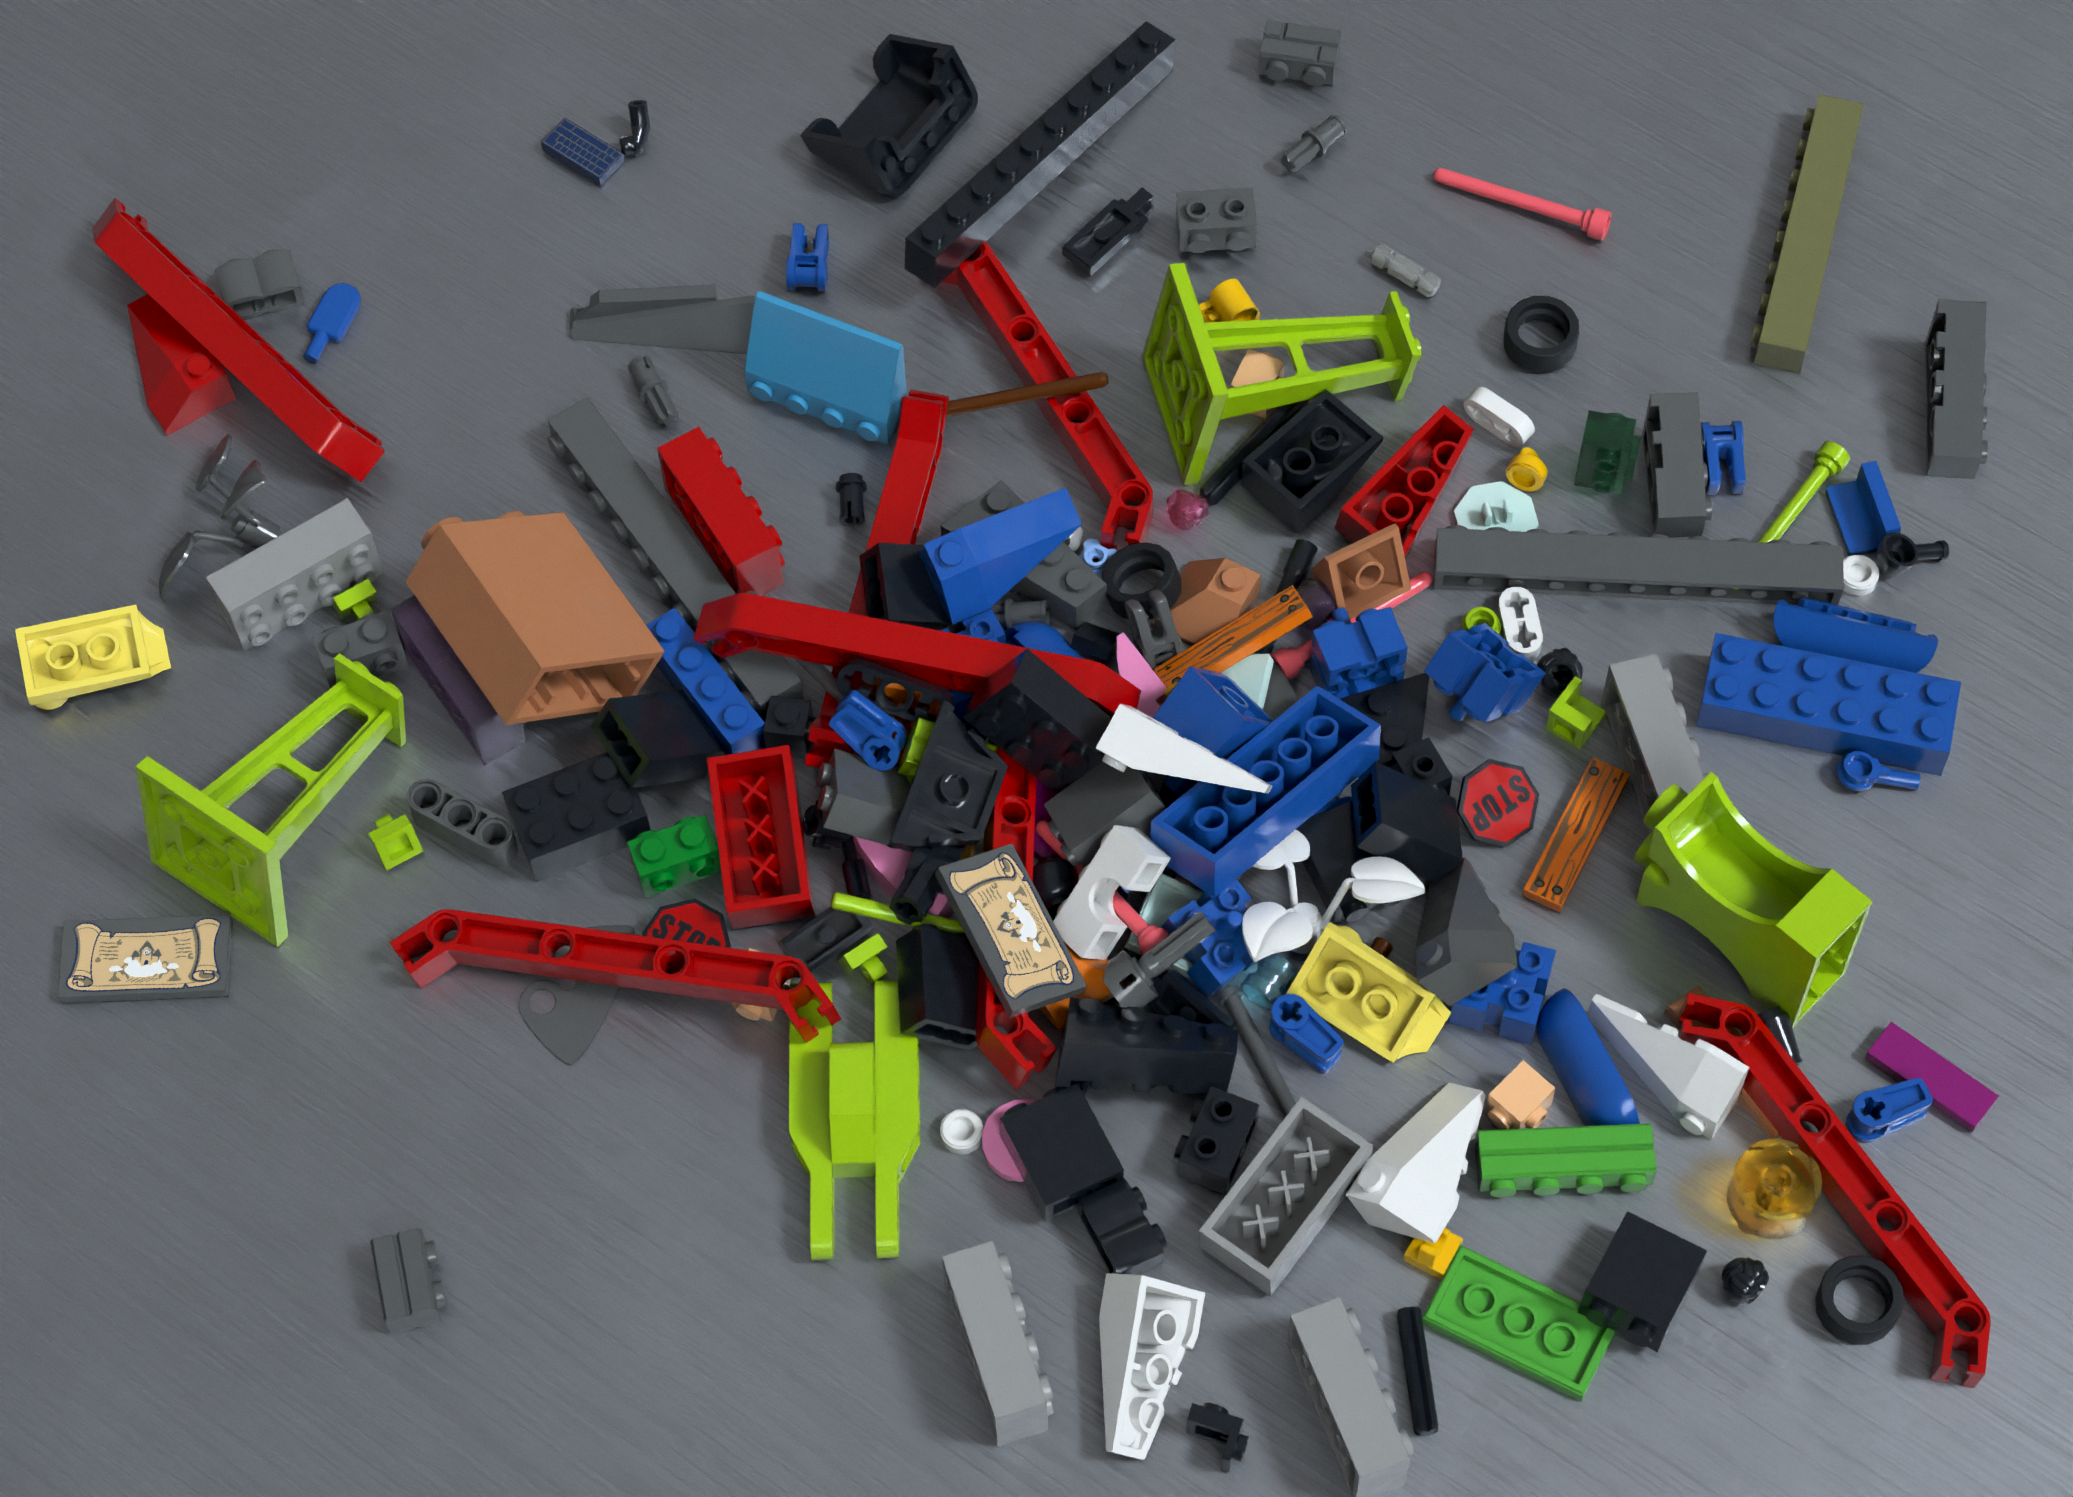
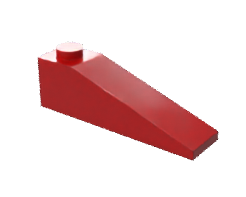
M149 294L127 305L147 406L167 436L236 399L227 373L219 361Z

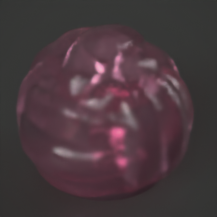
M1175 490L1166 500L1170 521L1181 530H1191L1195 526H1200L1209 516L1208 500L1188 490Z

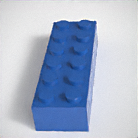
M1715 633L1696 726L1840 756L1854 751H1862L1873 758H1877L1880 764L1941 776L1950 754L1961 682Z
M1317 685L1226 759L1272 785L1273 787L1269 793L1199 781L1151 820V840L1171 857L1167 864L1169 868L1215 898L1364 773L1375 761L1379 760L1381 725Z

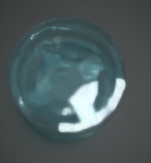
M1276 953L1259 960L1256 973L1248 974L1240 984L1242 992L1250 1001L1268 1011H1272V1005L1275 1000L1281 996V992L1284 989L1290 988L1298 974L1291 963Z

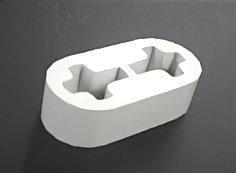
M1477 387L1463 403L1466 413L1472 420L1513 447H1522L1535 432V426L1526 414L1485 387Z
M1507 588L1501 593L1497 608V615L1501 622L1502 637L1509 642L1507 647L1516 654L1522 653L1530 661H1533L1539 656L1543 642L1535 599L1532 593L1525 588ZM1510 602H1517L1518 606L1522 607L1521 618H1516L1515 610L1513 607H1510ZM1519 631H1524L1525 640L1530 642V647L1523 648L1522 643L1517 642Z

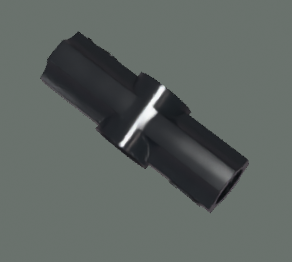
M968 845L918 847L915 849L906 868L904 879L891 898L889 906L899 921L909 925L914 922L922 923L929 909L932 908L938 894H945L935 876L938 867L959 861Z

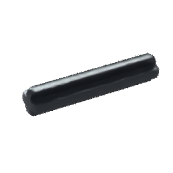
M1404 1307L1398 1310L1397 1321L1413 1428L1416 1435L1429 1436L1437 1433L1439 1425L1422 1314L1419 1307Z

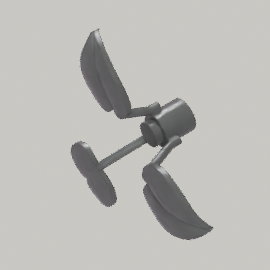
M229 434L220 441L215 451L204 463L198 476L195 490L202 492L209 482L227 498L221 511L220 519L225 521L234 509L239 513L231 527V530L237 533L236 537L195 530L193 533L187 532L172 549L162 567L159 578V594L164 601H166L169 583L187 559L193 545L199 540L206 539L233 544L240 549L246 543L257 549L275 539L280 531V526L250 510L242 503L253 491L267 483V479L261 472L258 461L253 460L235 483L232 492L218 481L217 470L225 461L229 449L233 448L232 436Z

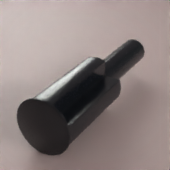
M851 835L848 841L841 842L846 861L842 864L847 893L855 897L873 900L864 861L857 858Z

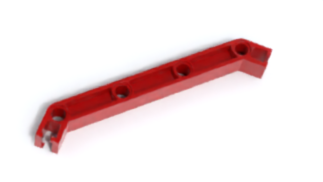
M114 198L92 228L96 245L310 448L362 482L385 452L384 448L381 447V439L348 418L156 238L148 230L145 218L139 214L133 218L125 212V205Z
M987 242L983 243L942 281L959 286L1024 386L1077 377ZM1083 391L1036 400V404L1107 509L1101 529V546L1117 550V545H1114V536L1119 527L1135 530L1134 533H1126L1125 541L1129 542V545L1144 543L1153 517L1152 488L1088 392ZM1074 420H1082V421H1084V422L1074 423V422H1071V421H1074ZM1128 503H1138V504H1140V505L1133 507V506H1128V505H1126V504H1128Z
M911 389L908 396L905 395L903 397L898 438L866 551L878 543L916 545L942 451L949 396ZM860 569L848 613L867 616ZM833 667L831 673L837 678L841 668ZM855 671L852 676H849L852 678V686L859 687L861 682H865L862 680L863 673ZM827 691L820 714L810 726L809 740L814 742V746L806 754V766L820 768L823 762H829L834 749L854 754V749L829 725L831 717L836 713L838 702Z
M738 593L703 604L693 640L701 645L706 644L707 640L719 638L718 642L713 644L712 650L721 658L752 650L842 668L848 660L861 658L946 689L970 694L975 693L981 682L1023 651L1029 649L1111 718L1119 704L1132 706L1137 709L1141 695L1139 688L1107 666L1092 660L750 593Z
M988 739V743L995 745L992 741ZM995 745L997 747L995 752L1008 765L984 831L983 853L1013 844L1033 882L1036 777ZM1005 818L1013 821L1015 824L1008 822ZM979 961L976 1044L988 1060L1017 1090L1030 1079L1029 1076L1033 1069L1039 1074L1047 1068L1057 1051V1047L1028 1017V1012L1008 1018ZM995 1026L1003 1028L1008 1034L999 1032ZM1020 1051L1029 1059L1028 1062L1020 1053Z
M442 909L434 912L390 942L394 951L403 960V964L409 974L421 988H424L456 965L463 964L782 1009L806 1043L818 1036L819 1032L815 1026L810 1027L804 1017L800 1019L797 1010L806 1006L812 999H815L820 1004L817 1011L821 1017L825 1015L831 1026L841 1020L834 1005L806 965L800 959L792 956L452 909ZM457 930L452 940L442 942L448 932ZM563 946H570L568 953L560 958H554L557 950ZM433 947V949H431L418 961H416L415 963L412 961L411 958ZM685 962L679 972L674 974L668 973L669 968L674 963ZM800 978V982L795 988L791 990L783 989L784 983L787 980Z
M1688 993L1680 1009L1679 1023H1682V1026L1677 1036L1681 1040L1693 1045L1696 1044L1698 1039L1708 1042L1749 1067L1743 1089L1775 1127L1783 1141L1873 1257L1885 1263L1895 1272L1903 1287L1904 1297L1935 1335L1930 1379L1948 1382L1950 1372L1954 1366V1360H1950L1952 1349L1965 1351L1967 1353L1966 1375L1962 1379V1386L1975 1388L1986 1372L1991 1320L1990 1313L1984 1303L1756 1012L1741 1003ZM1695 1020L1712 1025L1714 1029L1691 1026V1022ZM1733 1026L1738 1028L1743 1036L1731 1035L1726 1027ZM1800 1122L1812 1123L1818 1132L1811 1133L1806 1131ZM1877 1219H1884L1890 1222L1894 1231L1882 1229L1878 1225ZM1955 1318L1966 1320L1970 1324L1972 1332L1961 1330L1956 1325Z

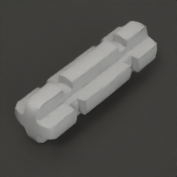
M1383 243L1378 244L1371 254L1370 261L1372 264L1382 270L1386 267L1388 274L1411 288L1417 286V291L1426 297L1431 298L1438 291L1441 282L1438 276L1429 271L1425 274L1423 272L1424 268L1400 253L1394 255V250Z

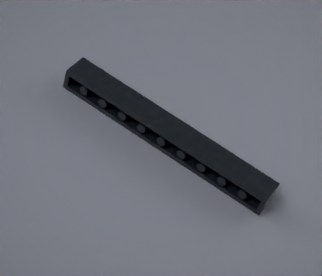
M1144 22L905 238L904 269L933 288L938 286L1173 71L1176 39L1149 22Z

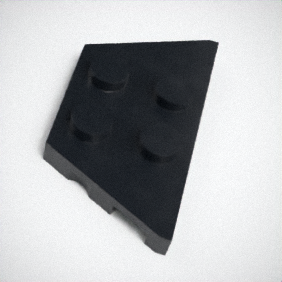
M1426 673L1340 698L1343 702L1381 725L1380 751L1377 762L1387 767H1391L1392 753L1422 740L1429 675Z
M945 700L939 707L887 845L892 849L977 845L983 837L1005 777L1008 765L995 751H991L986 747L984 739L973 727L969 730L953 713L955 709L953 705Z

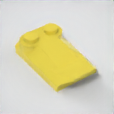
M137 605L15 629L30 706L36 705L44 710L61 707L69 697L151 678L171 668L163 628L146 619L139 612Z
M1331 922L1323 930L1286 993L1300 996L1321 1018L1392 1063L1410 1054L1427 1053L1451 1014L1441 999L1420 984L1417 978L1362 943L1359 934L1352 928L1336 926Z

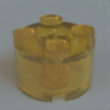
M1777 1138L1761 1140L1750 1146L1738 1159L1728 1184L1727 1203L1733 1218L1737 1222V1226L1742 1232L1765 1239H1782L1799 1233L1808 1223L1821 1193L1822 1177L1817 1162L1811 1155L1808 1157L1803 1151L1798 1149L1799 1146L1797 1144Z

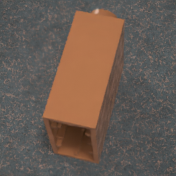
M511 511L497 519L464 522L460 517L445 518L434 524L423 536L421 546L424 551L406 580L411 591L505 725L599 712L610 698L635 696L665 652L564 512L526 516L521 511Z

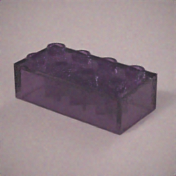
M415 595L390 609L404 651L484 766L526 742L522 726L527 724V722L505 725Z

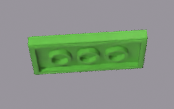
M1459 1245L1422 1317L1424 1325L1581 1402L1615 1334V1331L1607 1327L1597 1326L1591 1323L1587 1317L1577 1313L1580 1302L1462 1245Z

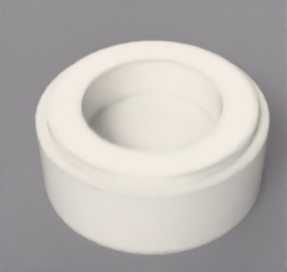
M1851 555L1843 560L1844 592L1852 596H1865L1875 589L1879 578V569L1876 563L1864 555Z
M966 1109L954 1110L947 1114L940 1126L941 1141L945 1148L959 1155L975 1151L982 1143L983 1125L980 1118L974 1112Z

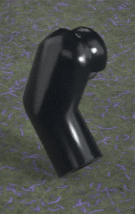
M634 100L628 103L632 135H624L620 138L621 152L624 156L635 154V157H637L645 150L650 132L648 106L645 100Z

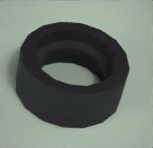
M1532 296L1523 299L1511 308L1506 318L1503 335L1504 349L1510 360L1525 370L1534 373H1549L1560 369L1572 359L1577 348L1579 320L1573 309L1562 300L1550 296ZM1533 320H1545L1554 323L1563 331L1564 340L1559 345L1551 348H1536L1524 342L1519 337L1518 330L1524 323Z
M1144 542L1122 548L1108 559L1102 571V580L1107 584L1106 595L1113 611L1124 619H1128L1124 605L1125 601L1130 599L1137 600L1149 616L1147 619L1149 620L1153 619V615L1149 612L1151 607L1148 593L1158 588L1167 598L1169 608L1176 603L1181 593L1182 579L1170 552L1157 544ZM1155 569L1164 573L1160 582L1148 591L1132 595L1120 592L1123 582L1138 571Z
M1848 1256L1836 1261L1825 1272L1815 1296L1816 1313L1823 1327L1835 1338L1849 1344L1868 1345L1883 1339L1894 1328L1904 1304L1903 1287L1895 1272L1882 1261L1869 1256ZM1860 1277L1871 1281L1882 1291L1885 1297V1309L1876 1321L1858 1323L1847 1319L1837 1310L1834 1304L1833 1293L1836 1286L1843 1279Z

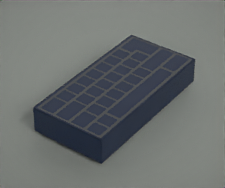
M564 118L541 142L543 151L599 186H602L625 161L622 152L567 118Z

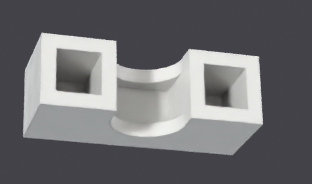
M1114 825L1112 830L1107 832L1102 838L1101 847L1091 863L1081 871L1079 881L1070 896L1060 904L1057 910V916L1053 922L1063 941L1081 958L1107 959L1127 928V925L1117 917L1113 908V896L1116 889L1121 885L1125 890L1150 892L1171 859L1167 853L1139 828Z

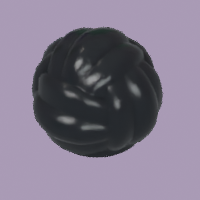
M1555 648L1543 655L1537 662V667L1546 673L1542 678V684L1553 692L1564 691L1575 676L1580 679L1583 677L1582 664L1579 662L1576 654L1572 653L1568 648Z
M1749 1257L1733 1259L1724 1266L1721 1275L1722 1287L1727 1293V1297L1731 1301H1738L1742 1304L1752 1303L1764 1290L1769 1280V1274L1763 1262Z

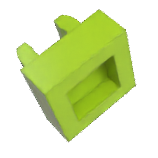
M368 578L333 597V607L340 619L353 614L355 620L358 621L365 615L374 613L369 604L376 601L377 592Z
M389 813L374 821L377 829L368 833L386 871L423 852L413 826L405 814L394 820Z
M877 933L843 955L838 962L847 975L860 968L863 976L871 985L888 973L883 963L877 957L887 948V945L880 934Z

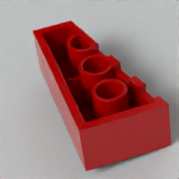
M1443 405L1341 508L1334 529L1353 544L1395 523L1399 527L1406 560L1463 457L1474 429Z

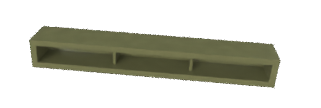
M1819 94L1816 108H1807L1802 130L1810 132L1808 139L1800 137L1795 158L1797 161H1802L1801 169L1793 168L1788 191L1795 192L1793 200L1785 199L1780 220L1788 224L1786 231L1778 229L1773 252L1780 253L1778 262L1770 261L1765 283L1773 286L1771 293L1763 292L1758 315L1765 316L1763 325L1755 323L1750 344L1751 347L1757 348L1754 361L1756 364L1796 373L1801 372L1864 103Z

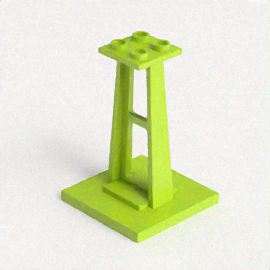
M1185 263L1169 264L1141 357L1183 485L1199 483L1219 421L1222 419L1314 399L1325 389L1331 394L1384 382L1389 383L1394 400H1402L1408 384L1412 382V374L1417 362L1421 359L1422 350L1418 338L1413 337L1409 326L1410 316L1406 306H1402L1397 291L1389 292L1381 315L1204 322ZM1372 339L1379 360L1322 371H1312L1307 365L1301 345ZM1275 346L1284 347L1288 351L1295 371L1294 376L1228 389L1214 352Z
M340 653L334 658L336 685L202 791H199L149 756H146L135 766L151 862L276 947L288 937L279 860L384 737L399 747L406 743L404 702L401 691L391 682H383L372 675L362 663L358 661L352 662ZM342 710L364 723L359 731L321 771H313L291 756L296 749ZM282 768L304 782L307 787L265 833H262L227 809L272 770Z

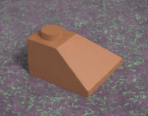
M1395 523L1324 557L1312 568L1318 600L1331 613L1337 608H1345L1350 619L1365 610L1373 609L1411 590L1399 527Z
M1227 558L1189 561L1180 575L1182 579L1181 593L1176 603L1170 608L1181 641L1193 646L1255 607L1260 599L1261 574ZM1153 619L1151 622V627L1154 628L1155 623Z

